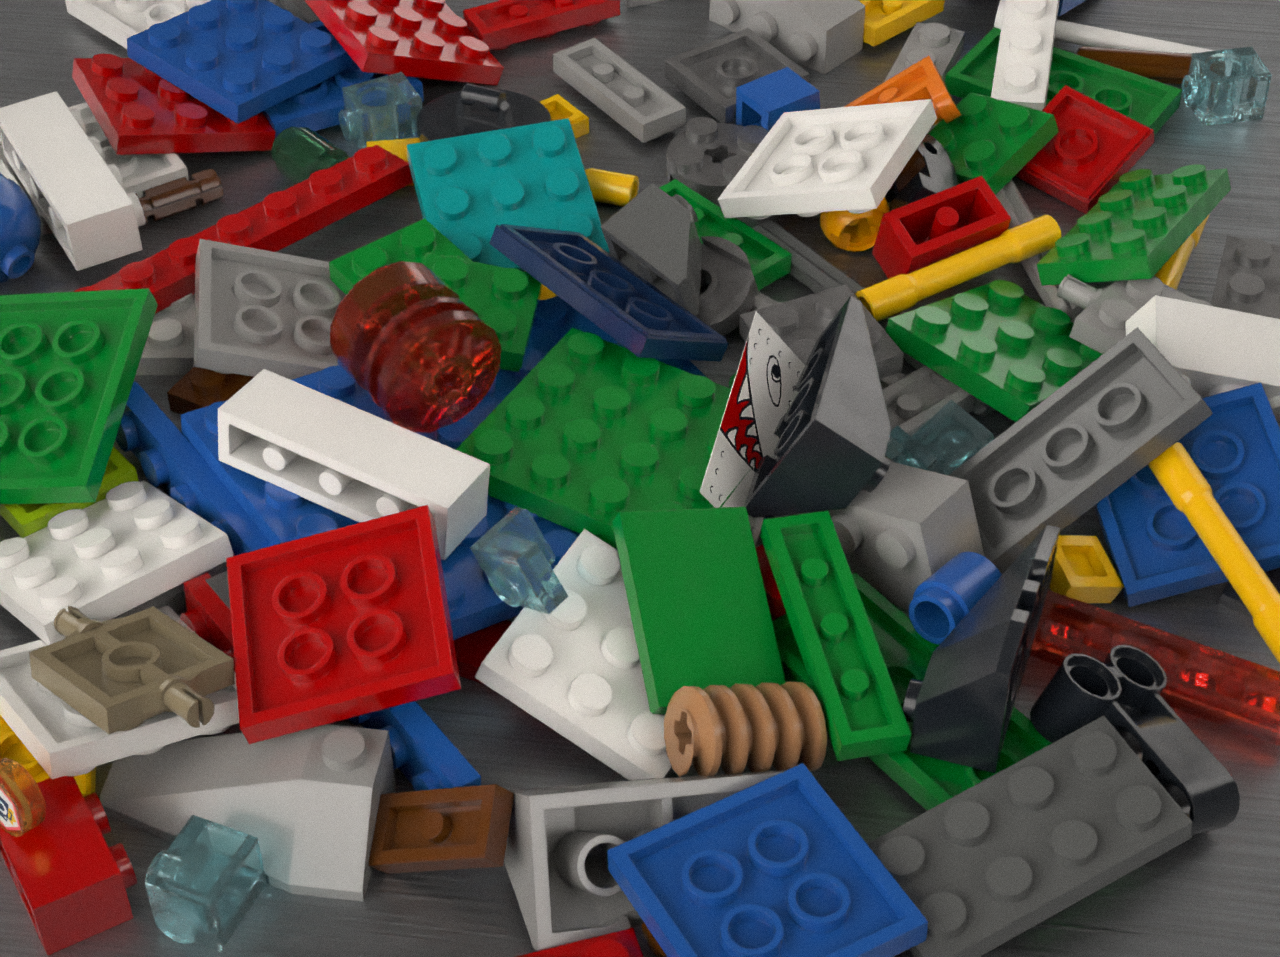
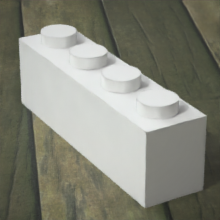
M57 91L0 108V140L4 156L77 271L143 250L138 227L145 225V216L140 201L134 192L126 194L117 166L114 163L106 164L99 140L95 135L87 136L83 119L76 108L69 110Z
M1155 295L1125 322L1126 336L1138 327L1201 398L1261 382L1277 422H1280V319Z
M263 369L218 408L219 461L284 488L359 523L428 505L435 521L440 557L443 560L455 550L472 529L486 516L490 464L269 370Z

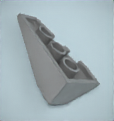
M325 724L252 744L248 743L243 733L181 740L165 745L161 750L153 754L132 755L113 761L99 799L106 815L168 842L183 839L209 850L213 861L229 868H233L236 863L261 872L268 875L269 885L290 894L364 902L373 867L368 866L380 795L394 793L396 788L389 731Z
M786 770L509 790L514 793L505 851V866L533 948L540 951L629 929L642 923L643 920L608 870L607 850Z

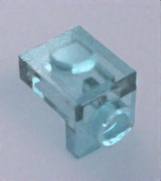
M950 400L912 437L898 425L891 430L889 437L899 453L893 459L894 463L944 475L952 473L995 439L992 432L953 400Z
M515 507L470 547L486 573L490 586L506 604L512 607L522 606L550 614L568 597L550 566L555 561V554L527 509Z

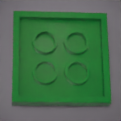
M1000 279L891 317L886 327V333L901 351L1014 422L1025 416L1102 355L1069 337L1074 323L1070 321V317L1065 312L1053 307H1045L1025 295L1024 290L1019 285Z

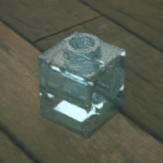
M1252 46L1192 53L1189 74L1185 75L1182 80L1183 101L1187 107H1191L1202 126L1263 119L1272 74Z
M402 72L342 88L345 109L340 110L338 113L340 127L345 139L348 142L354 141L359 150L367 147V141L419 138L417 133V116L422 109V98Z

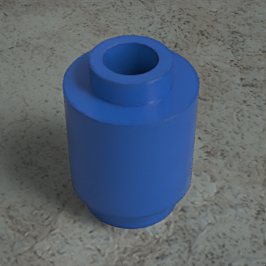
M961 552L954 556L922 582L914 591L913 600L909 605V618L914 629L925 640L940 645L1002 576L999 569L989 559L975 552Z

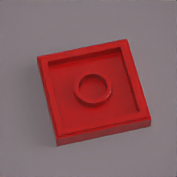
M1065 85L1042 110L1043 112L1054 114L1059 132L1015 176L1078 211L1087 214L1099 202V197L1108 193L1119 181V177L1127 173L1155 142L1154 130Z

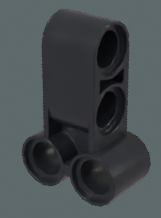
M1117 645L1113 647L1103 662L1085 654L1073 653L1066 656L1030 711L1032 724L1046 740L1054 743L1092 721L1105 716L1193 822L1192 836L1226 827L1235 820L1240 805V795L1236 782L1225 767L1160 696V693L1166 686L1167 677L1161 665L1153 657L1139 648L1130 645Z

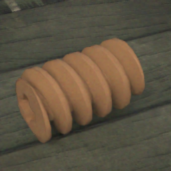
M789 681L781 686L778 683L765 682L760 683L756 687L751 684H735L730 688L724 685H709L703 690L696 686H683L672 696L664 718V740L667 756L672 769L679 777L687 774L692 763L699 776H714L718 772L719 766L725 774L742 773L745 766L748 767L750 772H765L770 770L771 765L774 766L776 771L789 770L797 766V763L799 765L803 763L809 771H816L822 766L826 755L827 731L822 707L813 690L803 682Z

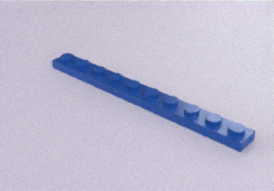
M134 381L115 440L124 452L131 451L141 462L143 472L149 483L154 487L161 486L169 497L225 532L234 556L272 546L200 453L138 382ZM416 701L348 718L354 725L361 723L364 728L389 731L394 770L398 768L413 785L414 791L481 785L480 774Z

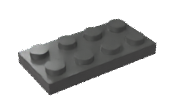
M1137 327L948 476L969 481L984 557L989 559L1003 574L1046 525L1060 527L1061 532L1213 413L1201 396Z
M1102 716L867 843V845L928 921L926 941L910 948L914 957H980L1191 839L1193 822L1105 716Z

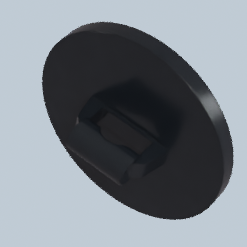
M467 83L461 91L442 95L427 103L417 116V133L421 142L548 122L551 121V116L545 106L524 94L508 90L490 89Z

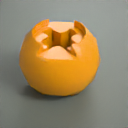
M884 197L877 209L861 214H853L848 210L820 213V227L823 234L836 248L853 253L865 251L874 246L884 213L889 212L890 208Z

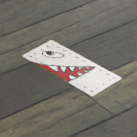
M757 311L752 321L700 489V493L715 508H719L733 490L734 492L722 507H744L753 477L761 460L766 455L776 459L777 456L774 454V450L780 438L774 434V431L798 394L794 388L805 367L802 361ZM748 515L756 548L764 517L753 518Z

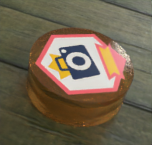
M2 758L0 759V827L10 835L20 837L45 820L46 803L40 788L30 773L18 762Z

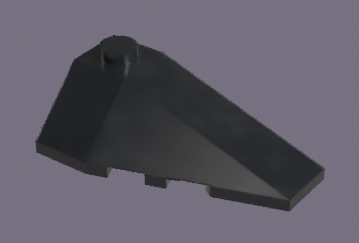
M852 295L819 336L794 388L798 394L774 431V434L780 438L774 450V454L777 456L776 459L766 455L756 470L744 505L748 515L753 518L846 509L861 489L869 493L872 492L882 481L889 469L891 459L885 454L891 433V425L862 302Z
M1045 526L934 650L924 680L911 678L903 705L906 721L913 723L911 753L992 773L996 772L1053 577L1060 527Z

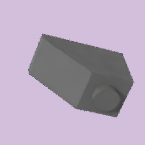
M651 183L602 224V232L610 253L614 258L694 316L699 314L702 245L695 223L698 221L697 214L682 196L675 194L671 197Z

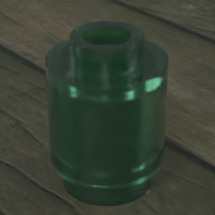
M289 127L283 130L276 137L271 151L272 159L276 163L278 171L295 184L308 179L315 171L328 169L349 158L345 151L307 127Z

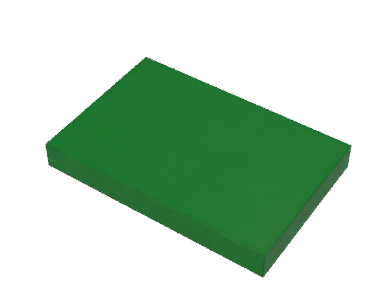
M746 507L619 512L612 521L650 712L652 714L665 715L672 696L683 686H696L703 690L709 685H724L730 688L735 684H751L756 687L760 683L765 682L778 683L780 686L786 683Z

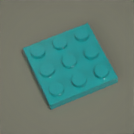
M569 118L407 145V160L423 219L425 218L473 262L524 271L489 244L496 225L501 224L580 232L610 254Z

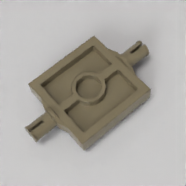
M68 606V611L65 608L61 609L54 619L55 630L66 637L61 641L29 652L32 678L108 734L134 729L140 726L144 720L164 712H174L190 726L199 728L200 722L202 725H206L214 714V703L206 695L235 684L233 658L154 606L123 618L102 622L95 619L91 620L76 607Z

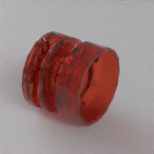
M400 261L377 268L357 282L344 297L330 325V348L338 364L360 387L369 392L372 400L379 407L383 408L385 414L393 423L413 432L430 433L451 425L470 413L489 392L500 369L501 345L495 330L479 318L478 314L471 307L463 303L458 294L435 272L422 263Z

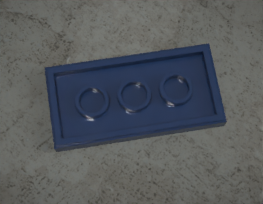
M507 224L496 225L489 242L490 245L640 358L721 362L729 344L726 338L580 232Z

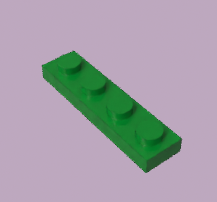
M829 511L763 519L760 538L812 689L821 704L826 721V729L837 761L907 750L911 731Z

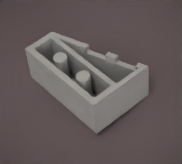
M710 0L709 2L710 21L735 33L749 28L788 58L824 75L860 52L863 48L865 5L859 0Z
M891 462L884 478L872 492L869 493L861 489L846 509L827 510L830 513L851 573L856 572L890 602L909 612V605L913 600L916 588L954 556L961 552H975L984 556L969 481ZM806 513L777 515V516H774V518L784 517V516H792V515H799V514H806Z

